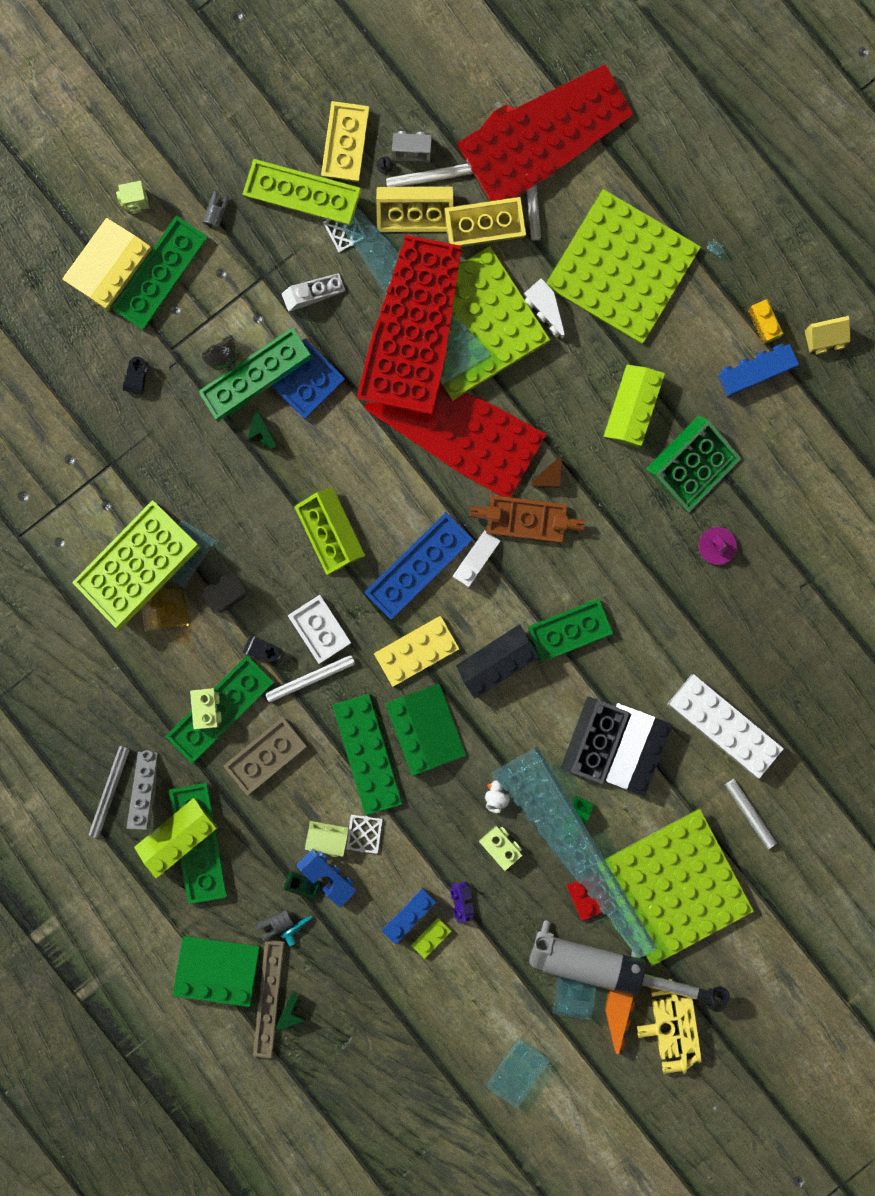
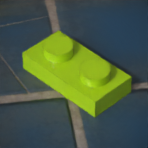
M437 917L411 946L425 959L452 930Z

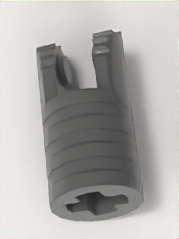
M214 190L202 223L211 228L218 229L229 197L225 195L222 198L220 207L216 206L219 193Z
M285 910L256 925V928L261 930L270 924L272 925L274 930L263 934L261 937L265 941L294 926V922L289 912Z

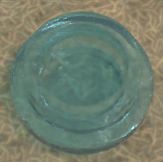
M715 240L712 243L710 241L707 242L708 246L706 249L717 256L724 252L721 249L723 245Z

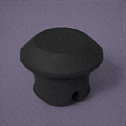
M381 157L377 161V169L381 173H389L393 168V161L389 157Z

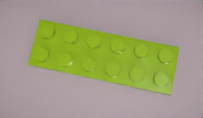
M253 159L242 195L250 199L351 226L362 189Z

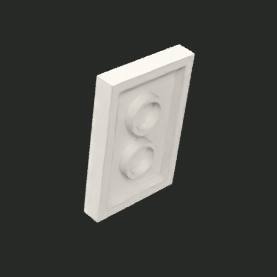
M320 595L288 615L319 664L351 644Z

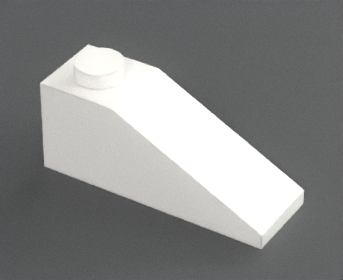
M484 530L452 578L469 588L500 543V540L491 534H486Z

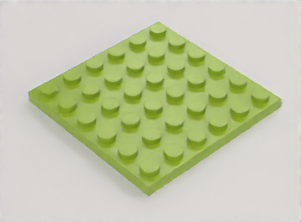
M603 189L546 284L557 295L642 345L701 246Z
M490 246L459 264L446 359L440 381L452 401L550 342L549 337Z
M700 809L691 812L597 863L651 966L754 912Z

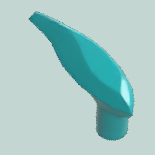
M309 916L294 924V926L283 931L280 937L286 938L289 946L296 944L293 934L297 933L313 917Z

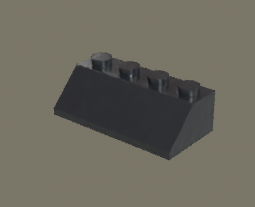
M521 624L457 664L456 667L464 684L475 699L541 655Z
M587 696L561 769L603 784L629 712Z

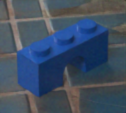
M312 849L297 864V867L313 884L321 877H329V882L323 888V891L340 908L356 892L352 886L354 882L347 875L343 877L340 874L341 870L334 863L330 865L327 862L328 858L321 851L317 853Z
M422 887L409 900L406 906L386 924L382 932L396 945L436 903V900Z

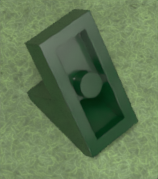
M257 412L254 415L247 441L250 442L262 435L263 437L260 440L264 448L269 447L270 451L277 449V446L260 414Z
M290 871L283 890L315 900L322 882L317 880L313 884L305 875L297 871Z
M292 991L276 1026L277 1030H282L305 1021V1017L292 1012V1010H297L301 1001L298 999L299 993Z

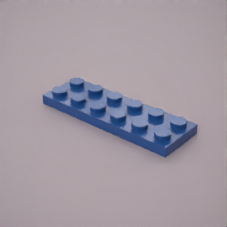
M445 512L364 593L392 620L473 539Z

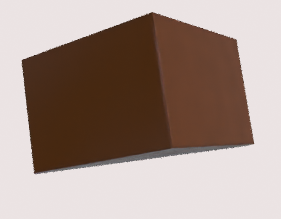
M558 457L530 485L538 488H560L562 459Z

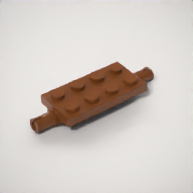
M491 495L488 508L471 505L470 511L475 512L469 513V518H481L488 521L486 534L557 543L563 542V535L566 529L583 532L584 526L579 525L585 524L584 519H572L566 516V504Z

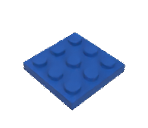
M306 339L302 342L313 358L272 385L304 420L345 381V378Z

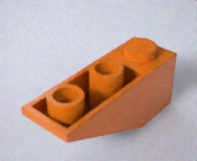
M609 990L604 1009L614 1051L616 1054H619L620 1050H623L626 1039L623 1036L624 1032L629 1030L630 1020L628 1016L629 1012L634 1010L635 1001L631 996Z

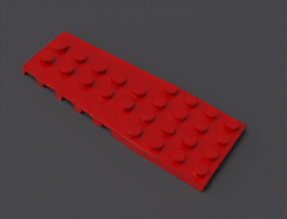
M604 64L503 114L456 144L489 201L516 198L563 167L632 116L633 112L609 69Z
M405 235L397 264L394 267L390 285H388L387 294L370 340L357 400L433 415L446 359L461 246Z
M441 382L433 415L367 402L364 407L366 411L391 426L428 453L434 455L459 474L503 497L512 496L546 436L545 433L471 394L465 393L452 401Z

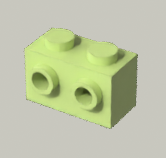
M141 181L118 185L119 191L116 192L118 203H120L121 208H125L127 213L137 214L142 212L141 210L149 208L146 189Z
M215 688L191 690L194 729L219 727V723H222L221 711H217V704L220 703L219 692H216Z
M310 821L305 850L311 851L314 849L317 853L321 851L332 857L343 856L348 828Z
M495 826L479 842L503 870L506 871L522 856L520 853L522 849L515 841L511 843L508 840L509 834L503 827L498 828Z

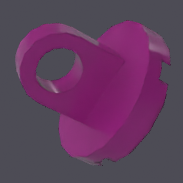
M714 527L705 531L700 537L698 548L702 559L707 563L723 565L734 557L737 543L734 535L729 530L722 527Z

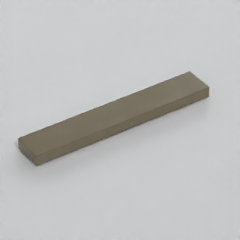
M265 940L253 1057H273L285 941Z

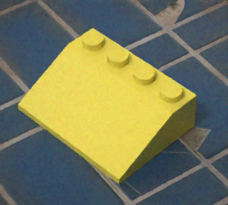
M106 218L62 280L109 312L152 248L132 233Z

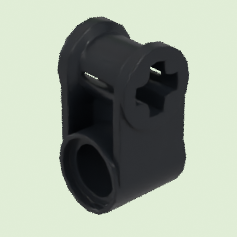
M135 356L130 359L123 382V391L139 395L143 394L148 365L143 358ZM138 361H140L143 367L138 368V371H136L134 364H138Z
M249 635L243 650L244 654L272 663L277 662L281 658V650L277 646ZM274 649L276 656H272L271 659H269L270 655H268L267 652L268 650L272 651Z

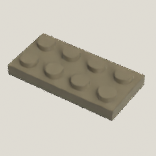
M282 717L223 767L248 796L307 746Z

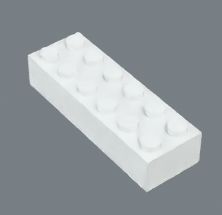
M694 674L687 679L667 704L755 778H760L783 750L779 744Z

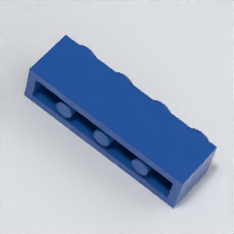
M783 343L773 347L774 351L767 353L763 351L755 355L756 359L749 361L747 358L738 362L739 366L735 368L728 366L720 370L721 374L718 375V380L726 398L796 368L799 363L791 345L784 346Z

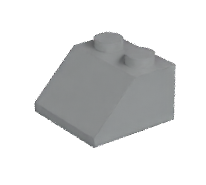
M398 131V133H393V161L430 162L431 135H428L426 132L409 134L407 131Z

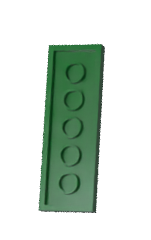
M176 215L111 309L144 331L208 237Z
M292 327L198 392L215 420L219 422L313 357Z
M246 655L214 687L220 696L217 711H221L222 723H219V727L194 729L191 710L165 737L193 764L274 681Z
M366 694L333 704V710L365 815L402 805L370 695Z
M208 783L169 789L173 815L195 798L214 821ZM215 830L181 858L188 904L227 897Z

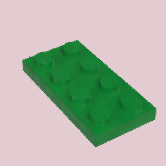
M599 598L527 627L534 645L541 655V662L613 634Z

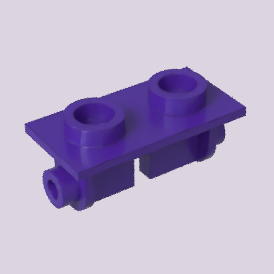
M467 882L451 884L450 894L454 900V916L457 922L465 923L474 920L473 903H466L465 901L472 899L470 885Z

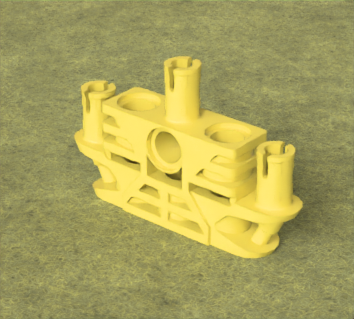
M650 987L651 990H654L651 991L652 997L670 994L671 997H665V1000L659 998L658 1001L652 999L655 1024L637 1026L638 1038L657 1035L662 1060L666 1059L665 1057L669 1059L672 1056L680 1057V1060L662 1062L663 1074L682 1071L684 1075L687 1069L692 1067L697 1061L699 1064L701 1063L693 1000L689 997H677V994ZM671 1001L674 1002V1009H675V1014H674V1015H673V1010H672ZM676 1020L678 1033H675V1026L671 1021ZM665 1023L670 1024V1030L667 1033L661 1032V1026ZM677 1039L680 1042L681 1052L678 1050ZM695 1053L694 1057L687 1060L686 1054Z

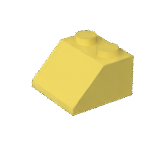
M849 316L811 324L805 330L809 352H815L817 355L826 353L827 349L834 348V350L846 348L845 345L850 342Z

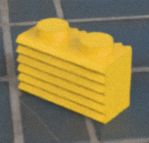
M768 299L751 306L748 312L752 316L751 319L755 323L754 326L758 330L757 333L760 334L759 337H761L762 343L766 344L780 338L783 332Z

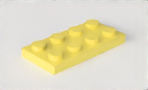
M331 102L321 177L359 182L369 106Z
M439 616L375 652L374 655L392 687L459 650V647L442 617Z

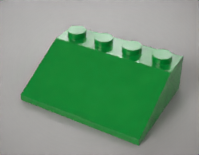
M698 415L645 470L689 513L742 458L708 419Z
M440 684L385 703L412 776L466 756Z
M183 936L173 996L250 1007L253 998L260 946Z

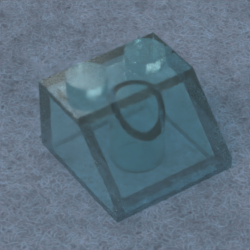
M557 976L552 1013L590 1020L595 1003L596 986Z

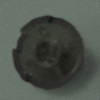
M228 335L222 338V341L218 344H213L206 349L201 357L210 368L219 371L223 369L229 371L236 366L235 361L240 355L239 345L232 335Z

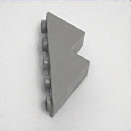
M149 750L138 752L127 829L147 830L151 828L152 804H155L157 752Z

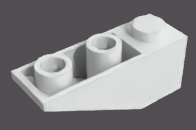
M339 273L292 285L282 293L288 311H292L322 301L346 290Z
M541 278L524 293L525 301L530 309L534 308L538 312L536 315L543 323L547 322L550 325L549 330L555 337L559 335L562 339L564 337V330L555 294Z

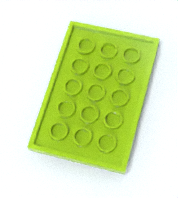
M152 500L72 583L120 631L195 554L200 546Z

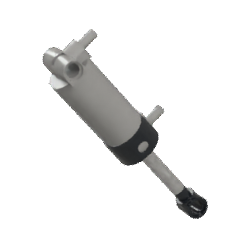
M548 920L543 922L541 932L537 933L529 957L530 965L536 969L543 970V973L612 990L613 992L635 998L643 985L704 1001L705 1005L714 1012L722 1011L730 999L728 990L722 986L705 990L645 974L646 961L639 958L641 948L639 944L633 945L630 956L553 937L554 934L549 933L551 922ZM715 997L720 998L722 1001H717Z

